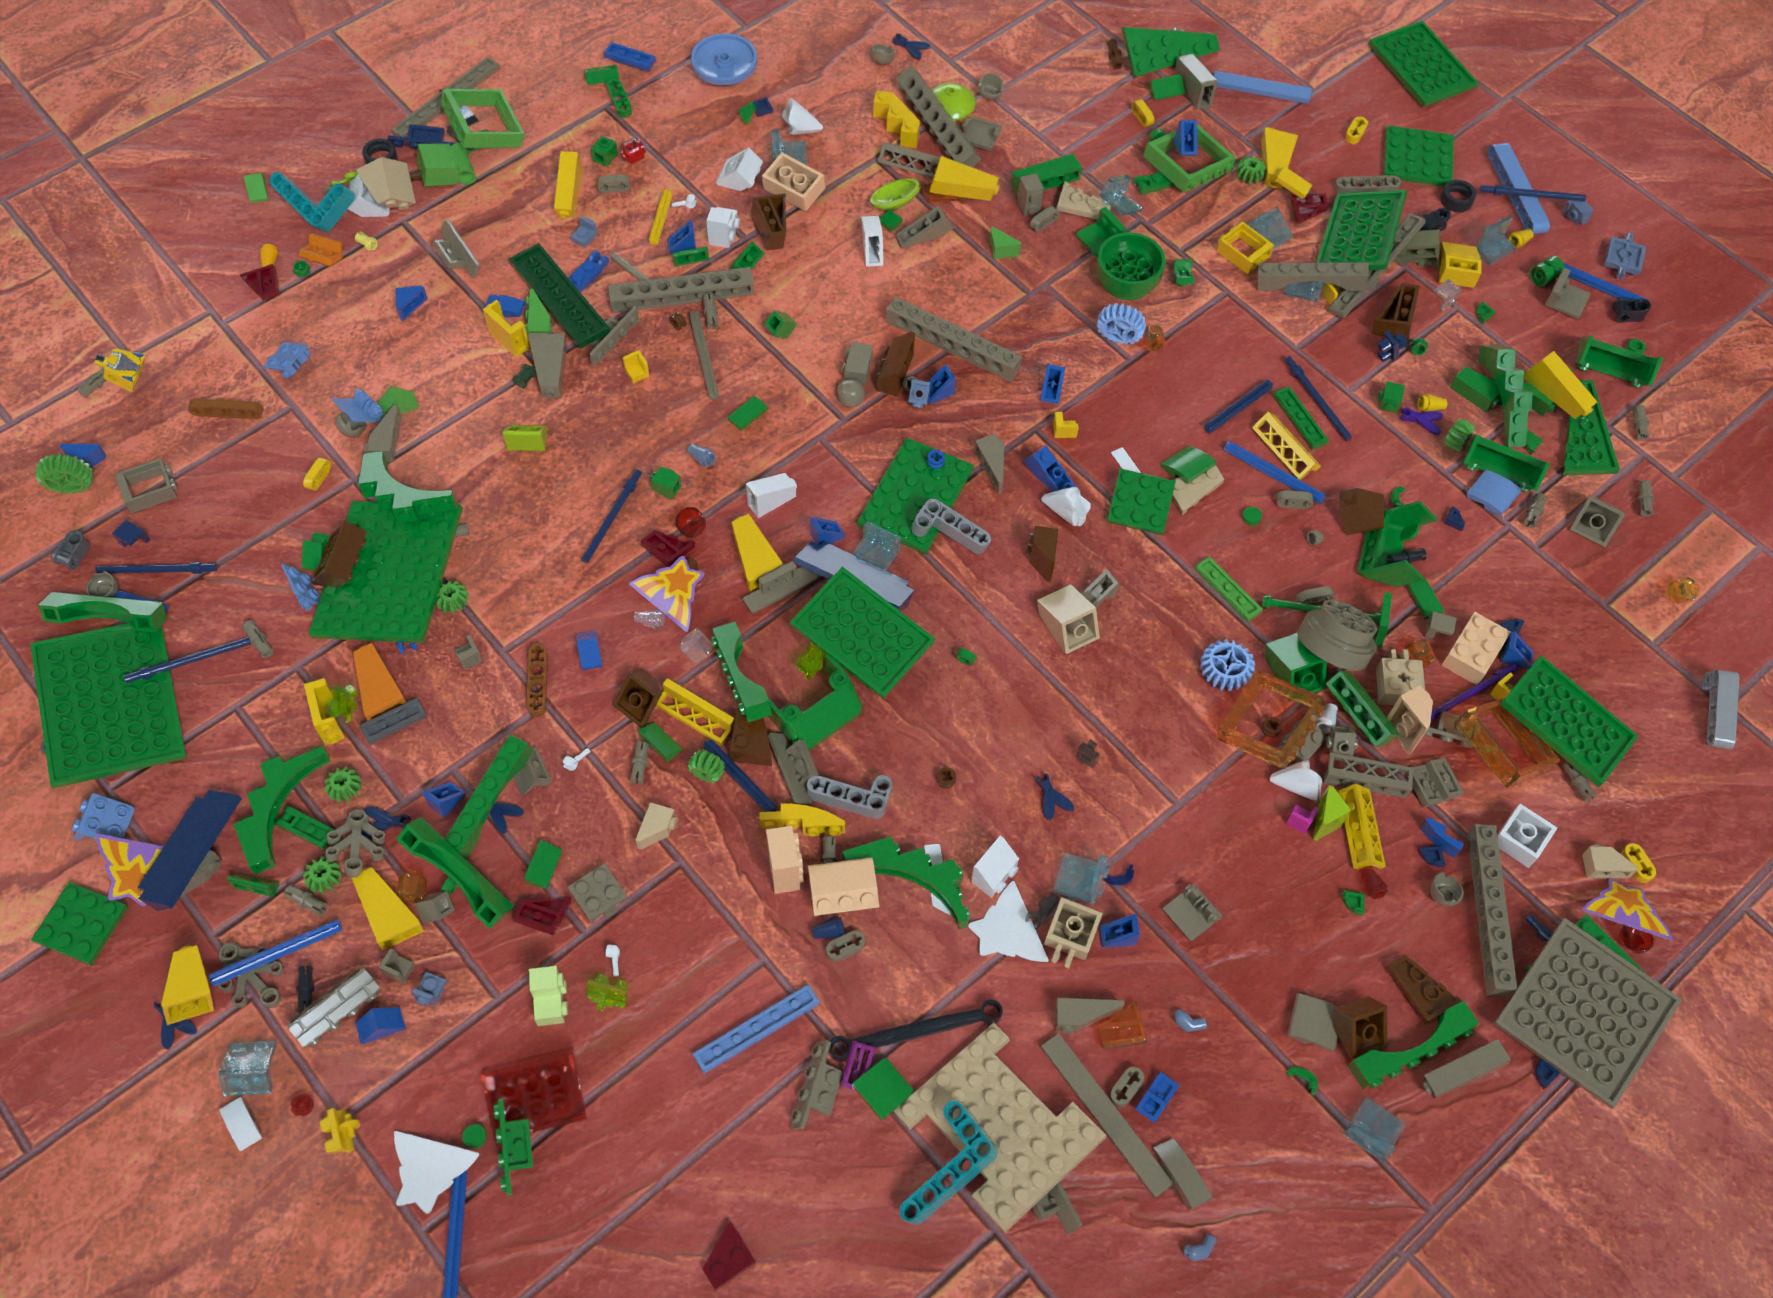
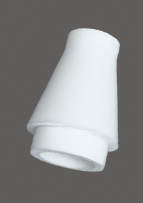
M1331 703L1325 706V713L1316 722L1324 734L1330 733L1331 725L1336 726L1338 708Z

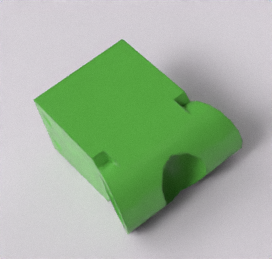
M460 142L451 146L450 144H418L417 165L424 187L452 185L457 182L469 185L475 182L476 174L469 160L467 148H462Z

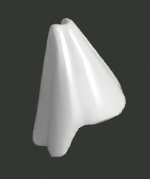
M793 99L787 102L782 118L789 124L790 135L815 133L823 129V125Z
M1077 487L1050 492L1041 498L1049 508L1073 526L1083 525L1086 515L1091 509L1090 502L1080 495V490Z
M1309 760L1301 761L1271 774L1270 781L1308 799L1320 801L1322 779L1315 771L1310 769Z

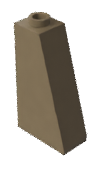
M1193 54L1177 57L1175 71L1177 75L1181 74L1184 88L1195 109L1200 110L1211 107L1218 83L1217 80Z
M528 333L542 397L561 398L568 346L565 334Z
M1499 1039L1425 1074L1423 1078L1425 1082L1422 1085L1428 1095L1432 1094L1437 1099L1507 1067L1511 1059Z

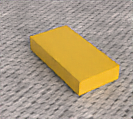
M1285 166L1275 179L1276 182L1302 199L1306 197L1312 184Z

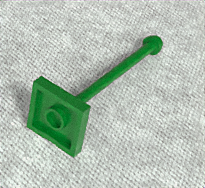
M1384 592L1378 613H1375V615L1365 613L1377 626L1374 641L1377 647L1383 646L1388 630L1392 593ZM1264 595L1262 607H1266V609L1272 606L1304 612L1317 610L1322 607L1272 599L1271 595Z

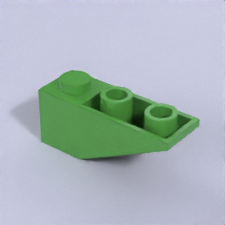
M530 289V296L526 297L529 310L525 312L526 321H528V324H525L527 335L528 333H552L551 318L534 290Z

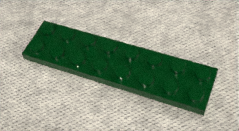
M540 243L508 259L510 265L528 287L534 290L541 303L579 349L604 337L611 331L607 323Z

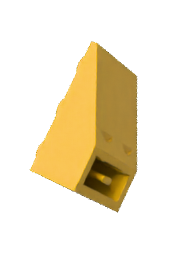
M1441 242L1439 282L1475 288L1481 275L1482 261L1477 247Z

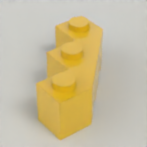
M876 90L873 117L887 119V132L901 133L900 146L917 148L920 121L894 93Z

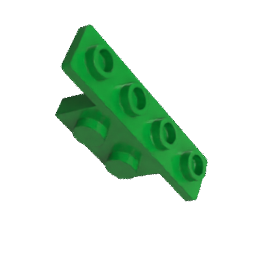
M502 1098L498 1099V1104L494 1105L495 1119H500V1128L496 1129L497 1143H502V1152L498 1153L499 1167H504L505 1174L504 1177H500L501 1192L506 1191L507 1196H512L510 1171L533 1167L529 1119L505 1122Z

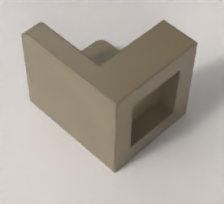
M1433 611L1427 621L1424 637L1433 639L1436 632L1452 636L1457 618Z
M470 634L466 636L468 644L454 650L463 670L483 662Z
M447 891L429 894L414 903L423 923L441 920L455 911Z
M390 948L378 968L384 976L404 985L415 964L399 956L395 950Z

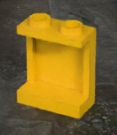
M498 300L483 308L489 333L512 355L517 358L530 349L525 324L518 321L513 326H510L504 320Z
M325 678L304 684L313 725L325 745L334 744L345 739L344 733L335 717L327 719L325 707L335 705L337 702Z

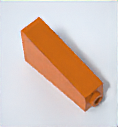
M372 643L363 645L353 652L363 712L367 721L406 703Z

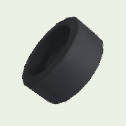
M376 138L367 142L363 147L362 154L366 164L378 159L371 156L379 151L389 152L383 158L397 161L396 149L390 140Z
M1452 180L1445 185L1440 199L1441 203L1448 210L1465 212L1472 207L1477 193L1475 188L1467 181ZM1450 193H1461L1467 200L1456 199Z

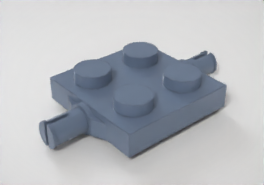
M1631 232L1626 234V239L1612 237L1609 241L1604 266L1617 269L1618 279L1619 277L1623 279L1625 272L1638 276L1642 269L1647 246L1634 242V233L1631 234Z

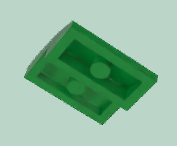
M1187 446L1163 462L1161 467L1173 477L1178 475L1188 484L1214 467L1216 460L1195 447Z
M886 1057L852 1084L854 1089L881 1121L915 1092Z

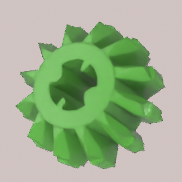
M1245 156L1244 159H1240L1236 168V174L1238 179H1242L1243 183L1248 182L1250 185L1253 182L1257 184L1258 181L1263 179L1266 166H1264V161H1260L1259 158Z
M1457 420L1446 436L1445 445L1457 452L1464 449L1473 435L1474 425L1470 424L1467 420Z
M448 580L446 585L441 583L436 600L437 608L443 610L445 614L449 611L455 614L457 609L462 611V606H467V599H469L466 587L463 584L460 585L457 580L453 584L450 580Z
M707 750L695 752L688 764L689 771L693 773V776L704 780L706 783L718 781L725 768L724 762L720 760V757L709 753Z
M346 766L342 771L336 767V773L329 772L330 778L324 779L326 784L324 787L325 792L329 794L331 800L336 799L339 803H342L344 799L350 802V797H357L356 791L362 790L360 776L357 775L354 769L349 770Z
M321 856L318 862L316 859H313V865H306L307 872L303 873V877L306 879L305 885L314 893L319 891L321 894H324L326 889L333 892L332 886L340 885L338 879L342 878L340 865L335 863V861L326 860L323 856Z

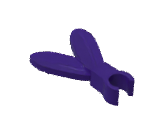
M1409 408L1402 410L1401 420L1417 421L1429 432L1436 435L1441 433L1440 428L1432 421L1440 420L1443 416L1442 413L1432 411L1418 414V412L1412 411Z

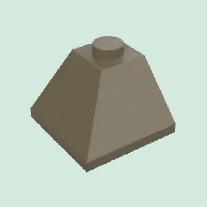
M1589 494L1570 530L1606 547L1626 513Z

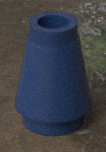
M834 916L813 926L812 932L814 939L841 937L840 935L845 934V928L842 918Z

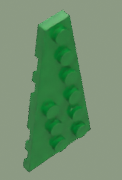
M1132 27L1121 28L1133 77L1175 65L1179 56L1193 54L1197 58L1220 50L1217 34Z

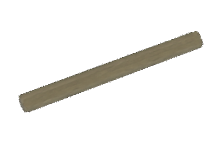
M697 311L690 312V321L709 398L711 400L718 399L719 391L700 315Z

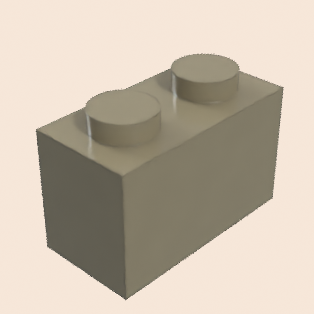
M1037 174L1020 177L1017 203L1023 216L1040 213L1044 188Z
M851 342L850 349H846L845 360L847 362L843 363L842 374H845V380L850 378L857 379L863 385H866L873 357V345Z

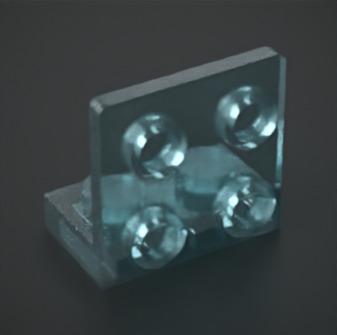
M772 129L773 162L781 153H784L808 166L806 141L782 142V136H779L778 129Z
M1128 175L1109 178L1100 194V197L1104 199L1107 205L1113 206L1119 214L1124 216L1142 212L1143 207L1124 194L1129 188L1131 180Z
M1278 206L1247 224L1273 243V250L1293 238Z
M1511 215L1501 218L1493 225H1488L1483 230L1484 234L1477 243L1480 258L1488 266L1513 253L1516 249V246L1505 237L1513 220Z
M1307 281L1290 284L1284 287L1283 294L1318 302L1324 282Z
M867 521L863 527V538L852 555L887 571L901 550V537Z
M275 1041L232 1043L229 1045L218 1074L223 1096L271 1093L273 1086L268 1069L276 1048Z
M1367 1097L1362 1102L1343 1135L1384 1162L1393 1154L1395 1150L1393 1146L1406 1124Z

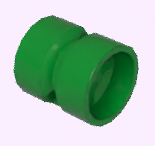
M1550 256L1538 263L1530 270L1532 282L1536 286L1544 287L1558 279L1565 268L1564 263L1557 256Z

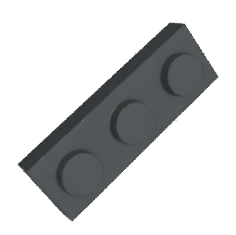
M415 698L359 726L368 744L371 745L427 718L418 698Z

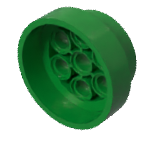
M1133 232L1119 233L1109 237L1102 243L1098 252L1096 272L1103 287L1110 295L1121 300H1137L1147 295L1160 283L1166 263L1165 254L1160 245L1148 236Z

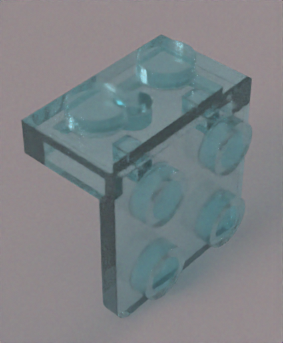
M1064 854L1054 886V892L1094 905L1097 896L1102 897L1105 885L1101 884L1103 877L1107 878L1110 865H1106L1108 857L1100 855L1098 861L1094 862L1071 854Z

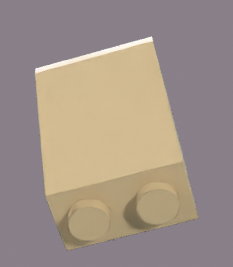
M380 157L357 169L358 175L378 204L385 205L388 208L396 207L399 210L409 209V206L416 203L407 163Z
M1072 585L1037 600L1039 616L1065 654L1100 638L1096 607Z

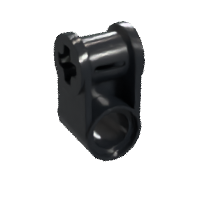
M1439 208L1421 216L1425 219V224L1420 231L1439 230L1440 232L1445 230L1447 221L1451 218L1450 210Z
M1643 298L1620 299L1612 304V309L1616 312L1615 319L1618 323L1642 322L1651 308V303Z

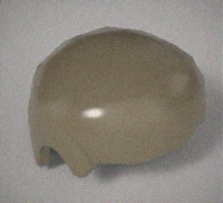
M875 44L871 48L870 54L876 63L888 65L894 60L896 50L893 52L892 46L886 47L882 44Z
M993 73L983 75L978 87L979 93L988 100L998 99L1003 92V80Z
M850 378L843 380L838 385L837 393L841 404L854 407L864 401L865 388L859 380Z
M345 412L338 414L335 419L336 428L343 435L350 438L360 436L367 427L366 422L356 423L351 421Z
M106 571L94 573L86 586L88 595L113 598L119 589L117 580Z
M1444 872L1435 875L1430 886V894L1434 901L1444 906H1456L1461 902L1464 895L1463 888L1456 881V878L1446 877Z

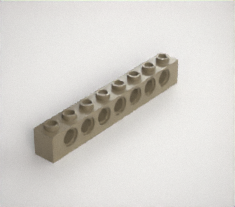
M910 64L896 78L900 83L898 87L903 93L908 94L906 98L911 104H915L913 108L919 115H923L921 119L927 126L930 125V132L935 137L938 136V143L947 149L945 153L956 162L973 168L982 160L921 74Z
M750 267L608 285L612 313L628 312L633 307L643 310L704 302L703 295L708 293L709 298L710 293H712L714 300L754 295V283Z
M895 297L886 309V323L907 333L913 331L915 332V337L1009 382H1012L1020 371L1022 356L904 300Z
M1475 824L1468 832L1467 838L1486 997L1509 998L1517 990L1497 827L1495 825Z

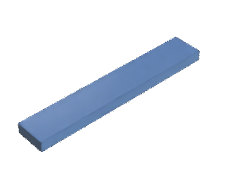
M1220 71L1214 72L1218 88L1309 104L1312 88Z
M807 984L692 1053L703 1074H706L820 1005V1001L810 985Z

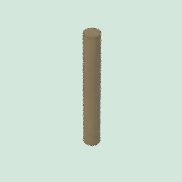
M615 252L611 254V259L639 281L650 280Z

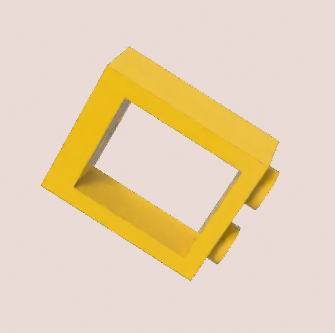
M1242 221L1237 226H1233L1226 235L1223 234L1219 238L1217 252L1246 274H1250L1259 266V263H1263L1271 257L1274 244ZM1240 238L1254 248L1256 252L1247 257L1231 244Z

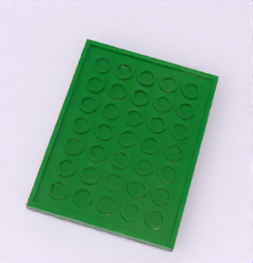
M352 501L346 521L367 531L364 537L366 543L363 549L358 552L360 558L356 566L352 567L351 572H353V576L349 583H344L340 588L324 586L308 635L311 638L424 643L463 511L461 504H458L457 510L418 515V521L398 523L393 510L381 511L378 502Z
M122 624L30 643L52 789L187 759L171 670L151 675L152 678L146 680L142 678L129 683H125L123 677L124 675L140 671L139 668L153 667L169 662L163 626L156 632L136 631L129 624Z

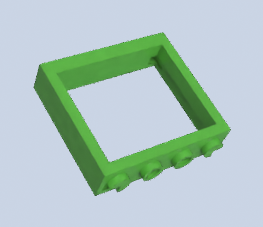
M443 89L440 103L462 148L521 147L522 141L525 139L524 130L519 125V121L515 117L513 109L510 107L507 97L504 96L501 89ZM459 106H495L508 132H471Z
M1198 124L1197 145L1217 161L1216 163L1190 175L1165 154V152L1176 148L1173 142L1176 131L1147 143L1143 155L1145 159L1183 193L1194 190L1202 184H1206L1229 173L1234 168L1236 160L1233 154Z

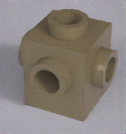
M1331 725L1330 736L1326 737V748L1332 753L1353 756L1354 750L1358 746L1356 732L1351 726Z

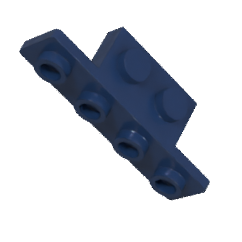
M409 124L408 138L388 136V140L394 144V147L398 148L409 146L412 149H418V144H450V146L455 144L454 142L443 141L445 130L441 127Z

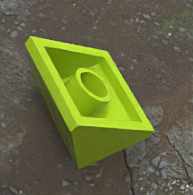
M509 425L503 430L507 450L545 451L548 426Z
M1328 786L1318 803L1319 809L1316 816L1313 840L1317 841L1340 828L1351 812L1349 806L1333 786Z

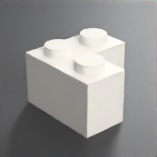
M711 207L707 218L709 245L730 247L731 242L735 240V230L739 229L740 226L737 210Z

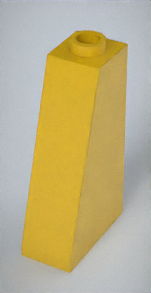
M1265 127L1261 140L1262 160L1264 161V166H1266L1264 174L1265 186L1281 190L1282 185L1276 182L1275 179L1284 166L1288 168L1298 135Z
M560 152L554 210L557 217L563 219L575 217L583 176V166L578 152Z
M941 156L929 192L991 201L992 196L998 193L1000 185H997L999 177Z
M1555 351L1524 373L1526 381L1574 419L1580 415H1583V417L1593 411L1592 406L1597 403L1595 398Z
M747 514L732 521V530L746 583L751 592L759 588V578L762 575L775 571L783 563L751 516Z
M372 867L363 869L358 877L352 878L376 940L382 950L424 932V928L419 920Z

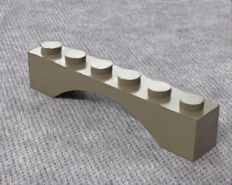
M1259 263L1258 291H1277L1287 285L1307 281L1331 283L1348 291H1367L1369 263Z

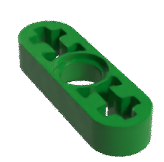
M616 78L608 80L606 83L607 91L618 116L621 118L630 117L632 115V106L621 81ZM616 97H623V99H621V100H617V99H615V98H616Z

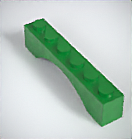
M51 592L38 605L43 621L63 624L81 619L109 618L123 621L131 625L136 631L156 632L167 620L163 602Z
M736 622L713 628L714 637H711L714 649L718 648L716 653L719 662L723 661L721 665L724 674L729 675L727 676L729 687H734L732 692L735 701L740 702L738 707L741 716L745 715L748 722L771 716L770 702L764 687L747 679L737 667L740 654L744 648Z
M511 734L506 739L445 838L466 860L477 845L484 823L497 798L513 777L524 768L534 751L528 743Z
M422 817L408 823L396 838L412 855L430 862L448 875L467 897L474 915L489 929L503 921L513 909L514 905Z
M1462 1001L1439 1016L1431 1037L1422 1045L1402 1052L1371 1050L1354 1059L1348 1067L1363 1090L1369 1086L1375 1089L1384 1083L1382 1079L1388 1076L1390 1079H1393L1403 1073L1401 1069L1408 1066L1411 1069L1421 1063L1419 1059L1425 1056L1427 1059H1430L1437 1055L1439 1048L1443 1046L1445 1049L1452 1047L1458 1043L1456 1039L1461 1036L1463 1039L1476 1033L1474 1029L1480 1023L1465 1001Z

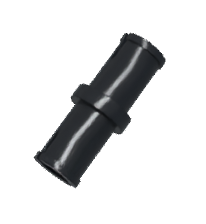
M1424 548L1412 551L1403 550L1401 553L1388 554L1386 558L1391 559L1386 561L1387 564L1407 560L1411 564L1412 562L1426 560L1427 557L1423 555H1427Z
M304 966L298 967V986L296 987V993H298V1013L304 1010V1004H306V1008L312 1004V993L315 991V986L312 985L313 966H306V975Z

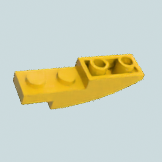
M781 804V811L760 812V828H765L766 830L792 826L793 829L803 827V835L811 837L819 836L820 834L838 836L841 833H845V821L811 806Z

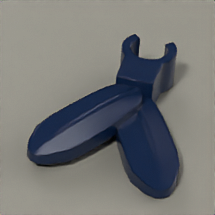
M896 33V39L894 37L892 42L894 45L905 47L911 56L918 60L921 59L919 50L930 48V44L926 42L907 41V38Z
M1047 773L1044 774L1045 782L1040 781L1039 776H1037L1036 783L1045 793L1043 812L1047 820L1053 818L1055 804L1065 811H1074L1072 802L1061 793L1052 789Z
M494 803L490 814L496 829L500 833L505 834L507 832V823L503 815L518 817L524 814V810L516 805Z
M366 807L364 809L368 817L377 821L372 826L383 832L391 827L404 829L407 823L402 824V822L406 819L411 820L407 814L391 817L376 807ZM364 830L361 833L366 838L372 837Z
M154 1002V1007L163 1017L161 1043L165 1049H170L174 1043L175 1028L187 1035L197 1033L195 1025L187 1019L167 1025L163 1008H159V1004Z

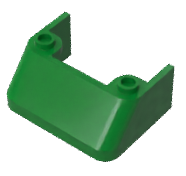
M1592 335L1582 336L1574 363L1578 365L1577 369L1587 372L1588 369L1630 381L1631 386L1637 388L1653 385L1663 361L1662 357H1650L1595 340Z
M1476 434L1473 435L1463 459L1465 468L1473 471L1476 468L1483 471H1492L1511 482L1519 484V488L1526 492H1530L1531 489L1536 492L1538 491L1551 464Z
M1421 501L1385 510L1384 528L1366 532L1358 572L1364 578L1394 587L1424 581V577L1407 560L1387 564L1386 560L1391 558L1386 557L1388 554L1401 553L1404 541L1414 539L1418 535L1421 525L1436 522L1437 517Z
M827 654L825 655L826 672L830 675L829 683L834 690L803 713L795 705H787L779 710L769 699L772 713L771 716H768L792 745L798 740H805L809 751L862 713V702L849 675Z

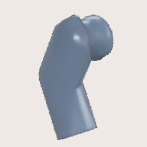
M1177 1010L1174 1013L1176 1024L1186 1032L1207 1029L1205 1018L1193 1020L1184 1010Z
M1206 1234L1201 1245H1186L1184 1256L1191 1261L1207 1259L1217 1239L1210 1234Z

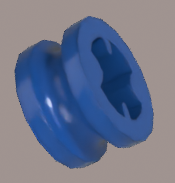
M940 450L929 452L928 465L933 469L943 467L944 453Z

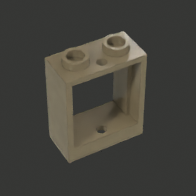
M162 458L115 474L124 503L131 514L178 498L175 492L178 489L174 478L171 479L170 475H173L170 465H165ZM163 475L166 483L165 487L134 497L131 485Z

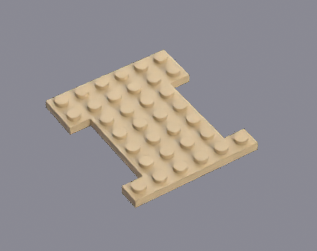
M993 1023L894 1110V1115L908 1130H911L927 1116L961 1152L967 1146L946 1120L943 1110L948 1102L954 1100L969 1109L998 1149L995 1160L980 1172L987 1182L972 1194V1199L1003 1233H1006L1106 1139V1134L1074 1102L1056 1117L995 1055L1009 1042V1037ZM960 1108L955 1109L953 1112L954 1119L960 1115ZM974 1126L968 1128L966 1132L967 1137L973 1135ZM988 1144L982 1146L980 1150L981 1156L988 1152Z

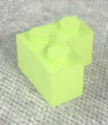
M557 966L529 969L530 992L534 999V1020L537 1026L565 1023L564 1015H568L567 1001L564 1002L563 994L567 993V983L564 980L563 973H559Z

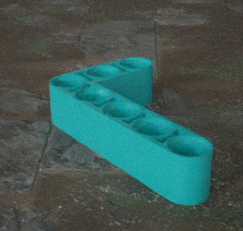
M280 172L273 173L269 180L271 186L312 226L323 232H329L355 199V194L352 190L337 183L317 205L293 180Z
M958 1101L948 1102L944 1106L943 1114L967 1147L901 1204L899 1214L906 1222L914 1225L923 1223L997 1157L998 1149L995 1143L969 1109ZM960 1108V1115L954 1119L953 1112L955 1109ZM974 1126L973 1135L967 1137L966 1132L968 1128ZM988 1144V1152L981 1156L980 1150L982 1146ZM970 1160V1168L967 1171H963L964 1162ZM952 1175V1184L946 1187L945 1180L948 1176ZM931 1191H934L935 1197L932 1202L928 1203L927 1196ZM916 1207V1215L910 1218L909 1212L911 1208Z

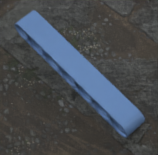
M1510 144L1490 145L1488 156L1503 186L1533 190ZM1508 195L1525 230L1531 229L1534 235L1549 231V220L1537 197Z

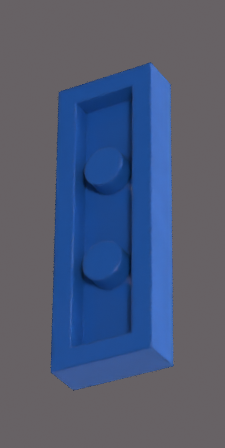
M613 42L609 44L604 52L605 58L648 72L656 62V56Z

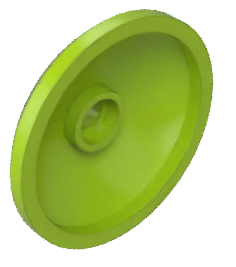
M947 82L931 89L954 121L968 117L975 108L974 94L961 84Z
M912 178L890 182L876 190L872 194L870 202L873 207L881 210L902 209L918 194L920 184L916 179Z

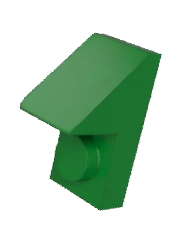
M314 532L311 541H303L302 569L316 571L330 535Z

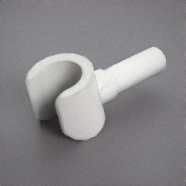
M689 194L686 200L671 204L672 207L686 206L692 209L697 201L694 200L695 195Z
M588 748L575 758L567 755L563 760V767L574 771L578 762L589 754L590 750Z
M607 945L606 957H612L613 976H619L618 958L620 950L616 945Z

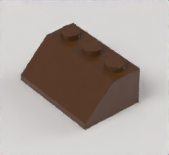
M911 331L893 339L891 345L887 346L886 359H882L881 371L876 373L874 383H877L878 392L898 397L902 381L906 377L914 356L915 332Z
M344 521L329 537L311 584L340 588L344 583H349L353 576V572H351L352 567L356 566L360 558L358 552L363 549L366 543L364 537L367 531L347 521Z

